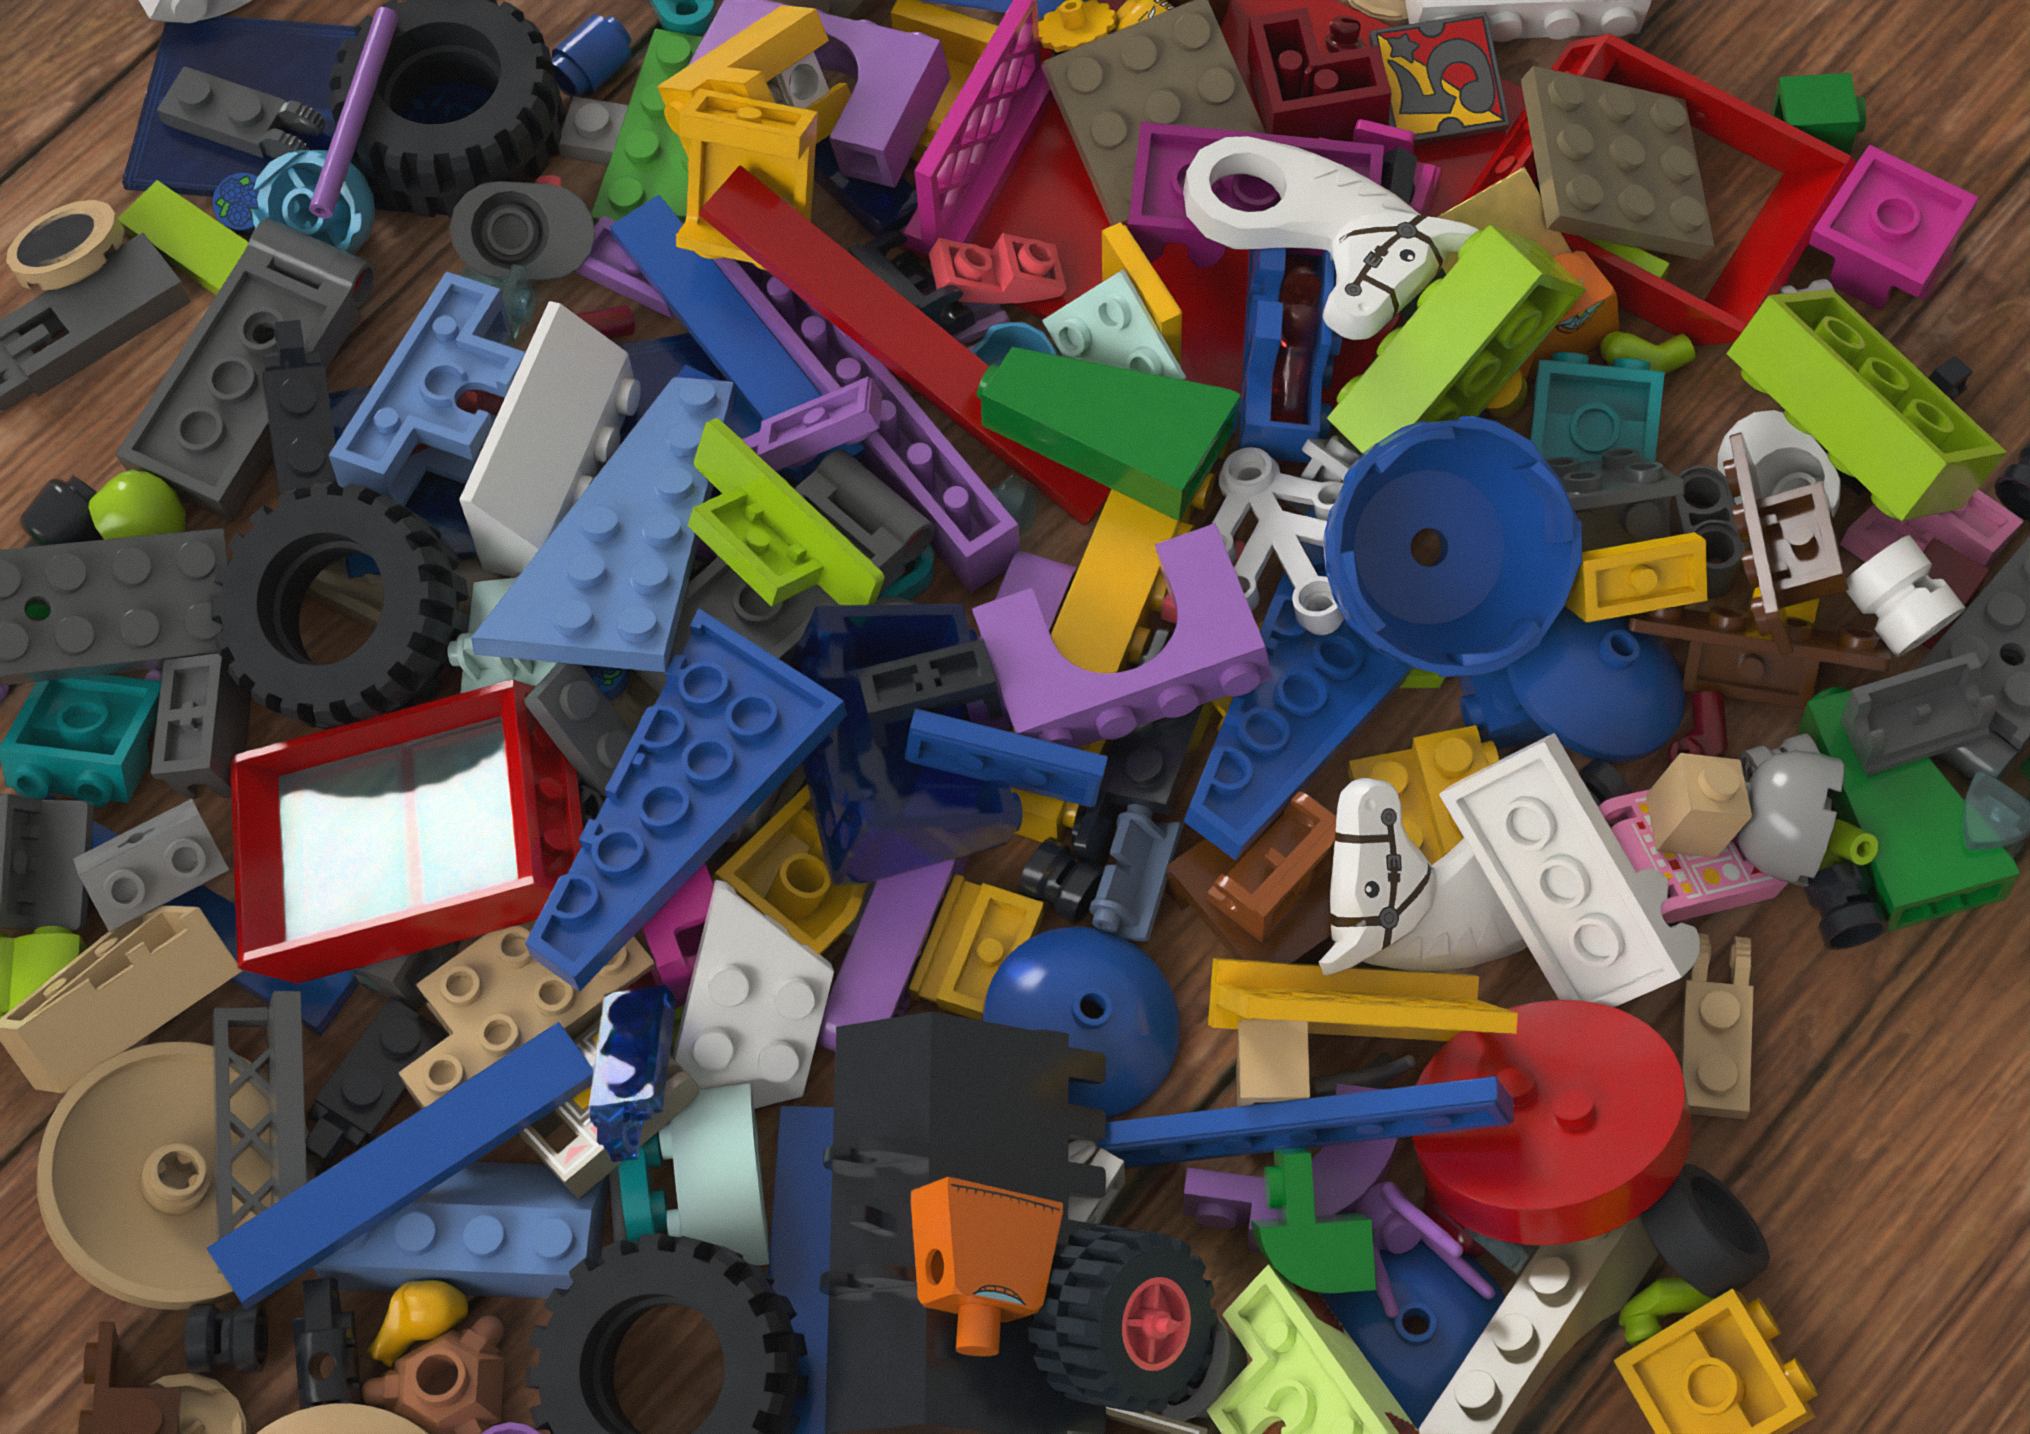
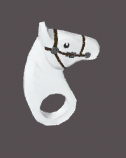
M1225 137L1200 149L1186 172L1183 190L1186 216L1206 238L1233 249L1314 248L1327 250L1330 253V260H1334L1337 278L1336 286L1328 296L1323 319L1326 325L1340 336L1352 340L1368 339L1379 332L1428 286L1447 261L1448 253L1458 252L1464 242L1475 232L1479 231L1477 228L1464 223L1420 215L1394 193L1369 178L1320 155L1295 146L1254 137ZM1248 174L1260 177L1270 183L1279 193L1281 201L1276 206L1264 211L1245 212L1236 210L1222 203L1212 192L1211 185L1216 180L1228 175Z
M1360 778L1351 781L1340 793L1337 807L1330 889L1331 935L1335 944L1319 961L1323 975H1330L1349 969L1360 962L1407 971H1447L1472 967L1503 958L1528 947L1465 838L1443 858L1431 865L1421 850L1409 839L1402 825V805L1397 790L1390 783L1382 780Z

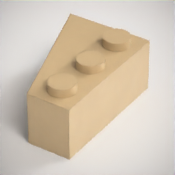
M159 906L106 933L0 1018V1042L34 1089L67 1093L91 1069L105 1060L124 1052L242 972V970L238 969V963L199 907Z

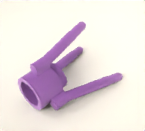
M1387 1181L1372 1186L1356 1204L1354 1213H1361L1372 1219L1376 1290L1387 1317L1396 1318L1399 1314V1309L1379 1250L1383 1249L1394 1254H1401L1416 1246L1420 1239L1481 1296L1486 1299L1494 1297V1288L1461 1257L1463 1253L1462 1246L1418 1209L1396 1183Z

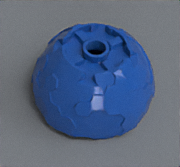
M1461 416L1460 419L1439 422L1420 421L1404 426L1380 442H1376L1354 462L1344 476L1342 488L1334 505L1329 510L1324 531L1325 571L1334 601L1353 631L1377 653L1410 667L1438 673L1439 677L1484 675L1505 668L1541 644V639L1565 606L1579 565L1582 564V520H1578L1561 479L1531 440L1496 421L1480 417ZM1422 529L1433 531L1441 542L1440 555L1429 566L1419 564L1411 553L1412 539Z

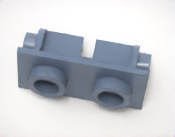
M1139 804L1128 805L1127 811L1118 815L1116 821L1118 828L1110 850V854L1117 862L1116 865L1105 866L1096 898L1091 902L1089 908L1090 912L1094 915L1092 924L1096 929L1113 933L1128 941H1149L1168 879L1166 865L1174 859L1184 826L1181 822L1154 823L1151 820L1153 812Z

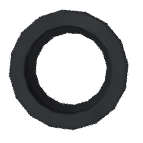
M1684 1164L1680 1174L1667 1192L1654 1205L1641 1214L1642 1222L1652 1242L1667 1263L1687 1283L1703 1295L1715 1299L1732 1288L1739 1292L1768 1267L1770 1254L1767 1243L1750 1213L1721 1181L1708 1171L1693 1164Z

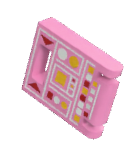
M1649 790L1614 797L1606 800L1598 807L1608 825L1617 823L1611 827V830L1636 873L1651 868L1658 870L1667 878L1670 898H1667L1661 906V914L1666 924L1772 899L1788 884V882L1780 881L1760 872L1746 859L1738 843V833L1716 858L1656 851L1646 794Z

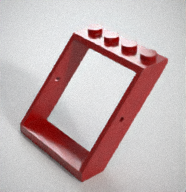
M1612 34L1568 42L1551 70L1685 99L1690 126L1784 173L1704 301L1581 236L1561 232L1572 253L1575 251L1585 252L1614 288L1617 294L1618 306L1675 336L1681 333L1685 334L1694 346L1735 342L1769 295H1777L1780 288L1788 283L1789 274L1805 248L1810 245L1809 241L1813 229L1857 163L1851 155ZM1526 107L1462 202L1525 167L1535 185L1538 176Z

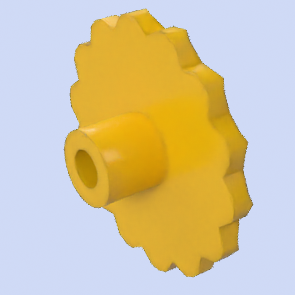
M1067 0L1058 6L1055 11L1046 13L1044 20L1038 22L1039 41L1043 48L1053 49L1057 53L1072 50L1108 35L1115 28V11L1110 9L1109 4H1099L1097 0H1089L1087 2Z

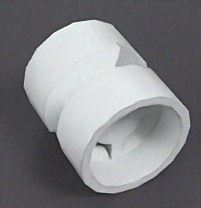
M1910 535L1899 539L1876 554L1847 578L1849 590H1846L1847 594L1863 614L1877 615L1878 621L1875 630L1896 658L1921 645L1951 623L1966 609L1944 579L1932 580L1928 574L1932 563Z

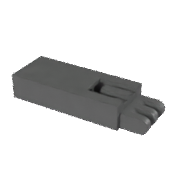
M144 233L121 245L117 251L115 249L105 255L107 262L94 274L78 283L58 290H48L0 320V411L10 408L34 392L38 397L191 302L182 281ZM65 330L69 331L67 335L54 342V337ZM44 343L47 344L46 348L36 354L33 353V350Z

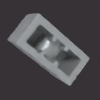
M192 799L73 858L78 876L109 932L229 871Z

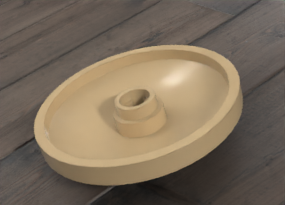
M161 1042L133 1048L105 1060L81 1077L66 1093L51 1116L42 1139L37 1166V1197L44 1224L54 1245L71 1267L89 1283L111 1296L135 1305L155 1309L181 1310L190 1309L192 1305L216 1304L236 1296L222 1273H218V1267L206 1249L217 1241L213 1046L192 1042ZM239 1056L249 1066L252 1064L249 1060ZM229 1066V1083L231 1084L240 1075ZM261 1069L258 1074L268 1082V1073ZM247 1082L230 1099V1111L252 1130L269 1113V1101ZM305 1123V1139H306L307 1136L309 1135V1131H308V1128H307L306 1123ZM268 1127L259 1137L270 1147ZM231 1130L232 1149L242 1139ZM250 1146L231 1164L232 1177L252 1195L271 1178L270 1164ZM306 1161L308 1183L315 1178L316 1168ZM271 1192L261 1201L267 1208L272 1206ZM232 1194V1213L234 1214L243 1203ZM251 1211L238 1225H236L233 1228V1230L243 1225L256 1215Z

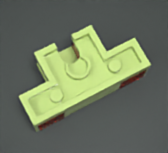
M1268 1264L1222 1314L1253 1360L1206 1410L1221 1434H1420L1319 1292L1310 1291L1294 1284Z

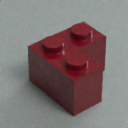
M1308 8L1249 17L1247 61L1266 134L1316 139L1321 137L1329 140L1352 142L1354 129L1359 119L1389 126L1392 92L1379 45L1320 55Z

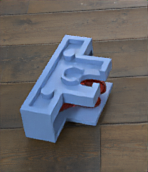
M448 271L445 272L329 454L339 486L345 488L348 484L352 483L368 487L378 494H384L405 506L426 471L464 484L467 483L526 353L505 345L511 335L499 288Z

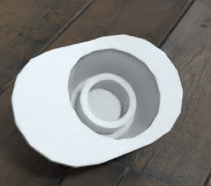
M1776 410L1754 412L1737 421L1722 441L1718 452V470L1725 475L1723 461L1733 459L1729 436L1742 432L1756 468L1762 498L1822 481L1834 519L1839 507L1841 479L1836 467L1829 461L1827 454L1812 435L1805 434L1794 428L1786 420L1784 413ZM1741 496L1734 498L1736 505L1743 503Z

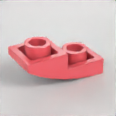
M1002 233L993 249H989L975 244L938 238L929 252L936 289L938 290L947 285L957 286L963 292V296L957 300L960 302L985 304L1024 303L1060 297L1067 289L1056 245L1037 239H1028Z

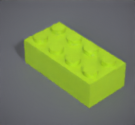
M1489 224L1485 230L1475 232L1464 242L1458 252L1459 261L1444 279L1434 281L1423 291L1417 301L1418 310L1403 327L1396 328L1382 340L1377 349L1378 357L1363 375L1354 377L1342 388L1337 397L1339 404L1327 419L1363 454L1376 442H1380L1407 425L1420 421L1439 422L1460 419L1461 416L1478 417L1587 288L1535 240Z
M1833 289L1769 295L1726 353L1742 368L1741 375L1750 386L1760 392L1769 394L1785 409L1784 417L1797 430L1812 435L1828 450L1827 457L1832 465L1841 472L1856 477L1872 493L1871 500L1875 506L1892 518L1905 521L1962 509L2007 453L2005 449Z

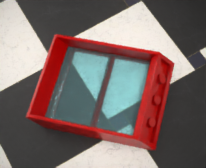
M512 679L379 715L368 720L357 721L236 754L230 761L238 969L299 984L537 920L558 878L568 874L581 848L579 838L583 832L577 771L524 704V699L536 686Z

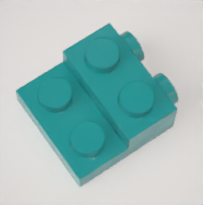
M1571 352L1552 353L1551 360H1539L1536 373L1530 440L1535 443V447L1545 460L1556 457H1573L1579 459L1580 463L1602 460L1601 453L1606 450L1632 448L1639 450L1640 455L1655 462L1665 372L1651 371L1650 362L1631 358L1614 359L1613 367L1588 364V356Z
M95 675L36 682L0 745V761L6 787L13 788L20 796L38 800L46 797L48 793L75 796L78 801L91 802L94 808L104 807L109 801L129 803L151 761L147 741L157 724L162 681L113 675Z

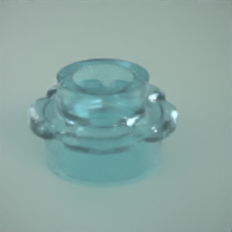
M1010 474L1002 485H994L991 492L1018 523L1019 531L1028 532L1036 516L1037 489L1034 483L1020 481L1018 475Z

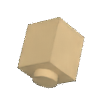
M1680 753L1646 794L1656 851L1716 858L1752 817L1742 765L1738 759Z

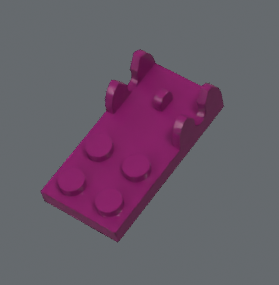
M1141 122L1128 230L1150 263L1163 255L1164 246L1167 243L1178 242L1187 246L1188 258L1198 268H1207L1215 265L1222 258L1225 247L1228 246L1206 238L1186 216L1183 194L1186 172L1200 149L1225 137H1254L1295 146L1341 164L1381 186L1384 145ZM1248 174L1228 175L1216 180L1211 185V190L1222 203L1236 210L1245 212L1264 211L1276 206L1281 201L1279 193L1270 183L1260 177ZM1286 248V253L1322 256L1324 251L1323 249Z

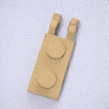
M1698 933L1700 951L1696 963L1689 970L1688 980H1686L1683 988L1680 1067L1690 1112L1694 1115L1746 1120L1750 1112L1753 986H1748L1751 970V939L1735 936L1729 951V966L1731 967L1730 984L1706 982L1708 966L1711 960L1709 935Z

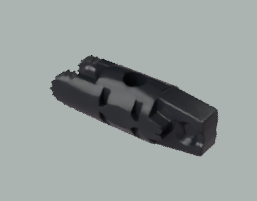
M328 1277L303 1281L304 1317L292 1319L300 1410L338 1402L340 1404L362 1405L354 1311L342 1312L338 1280ZM331 1355L335 1361V1370L331 1376L325 1379L321 1374L320 1367L323 1360Z

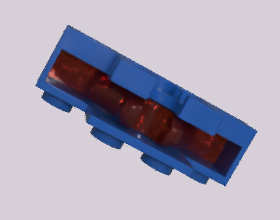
M1286 248L1249 249L1238 450L1248 447L1259 448L1268 453L1274 460L1309 463L1312 457L1301 450L1308 439H1328L1331 422L1327 417L1332 412V406L1329 403H1321L1322 388H1330L1334 355H1339L1342 336L1327 326L1323 319L1328 296L1336 286L1337 278L1334 260H1330V253L1327 250L1323 251L1322 256L1286 253Z

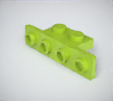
M719 418L706 422L694 458V466L722 494L693 507L687 526L771 607L818 584L857 622H862L871 617L884 582L883 572Z

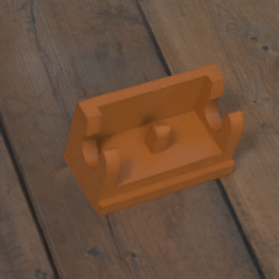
M1300 791L1290 800L1291 803L1284 809V814L1227 875L1221 874L1207 892V900L1262 944L1333 867L1337 816L1315 799Z

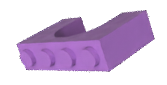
M724 0L689 65L779 6L785 4L773 2L772 0ZM817 9L829 39L827 43L814 51L820 68L822 70L844 73L857 81L855 89L829 137L841 175L895 188L951 78L941 40L932 38L922 32H904L879 26L869 20L856 21L829 15Z
M1216 523L1155 544L1163 579L1178 618L1174 633L1163 650L1153 659L1137 668L1118 673H1097L1082 669L1069 662L1061 655L1052 641L1033 587L972 608L1016 734L1078 748L1101 739L1124 737L1131 733L1135 727L1164 717L1176 718L1184 716L1193 711L1198 705L1227 695L1240 696L1247 694L1259 684L1272 680L1265 644Z

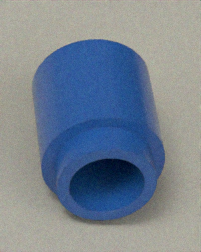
M592 14L552 50V63L558 88L572 99L573 96L581 97L584 93L587 95L593 94L631 59L632 53L629 47L631 37L618 20L611 16L603 18L597 14Z

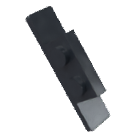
M1157 629L1150 648L1142 651L1137 667L1147 663L1163 650L1173 635L1171 630ZM1212 701L1198 705L1193 711L1184 716L1176 718L1164 717L1135 727L1128 735L1114 739L1108 754L1095 807H1087L1086 812H1081L1073 826L1072 845L1081 861L1089 859L1105 868L1118 828L1116 824L1118 815L1126 812L1130 804L1143 805L1153 813L1173 816L1214 708Z

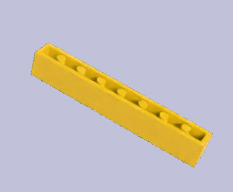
M1235 431L1219 455V458L1225 459L1227 457ZM1208 473L1180 521L1111 489L1050 635L1057 650L1069 662L1082 669L1097 673L1124 672L1130 670L1132 664H1138L1142 651L1149 648L1153 632L1151 629H1147L1154 611L1161 613L1162 602L1168 591L1163 579L1155 544L1195 530V526L1189 524L1195 508L1204 510L1207 507L1215 483V474ZM1012 726L1010 732L1015 733L1014 728ZM1101 739L1076 749L1106 756L1109 739ZM991 782L988 783L983 795L985 822L987 825L1039 842H1043L1049 837H1054L1061 841L1066 827L1073 829L1077 816L1085 808L1083 805Z

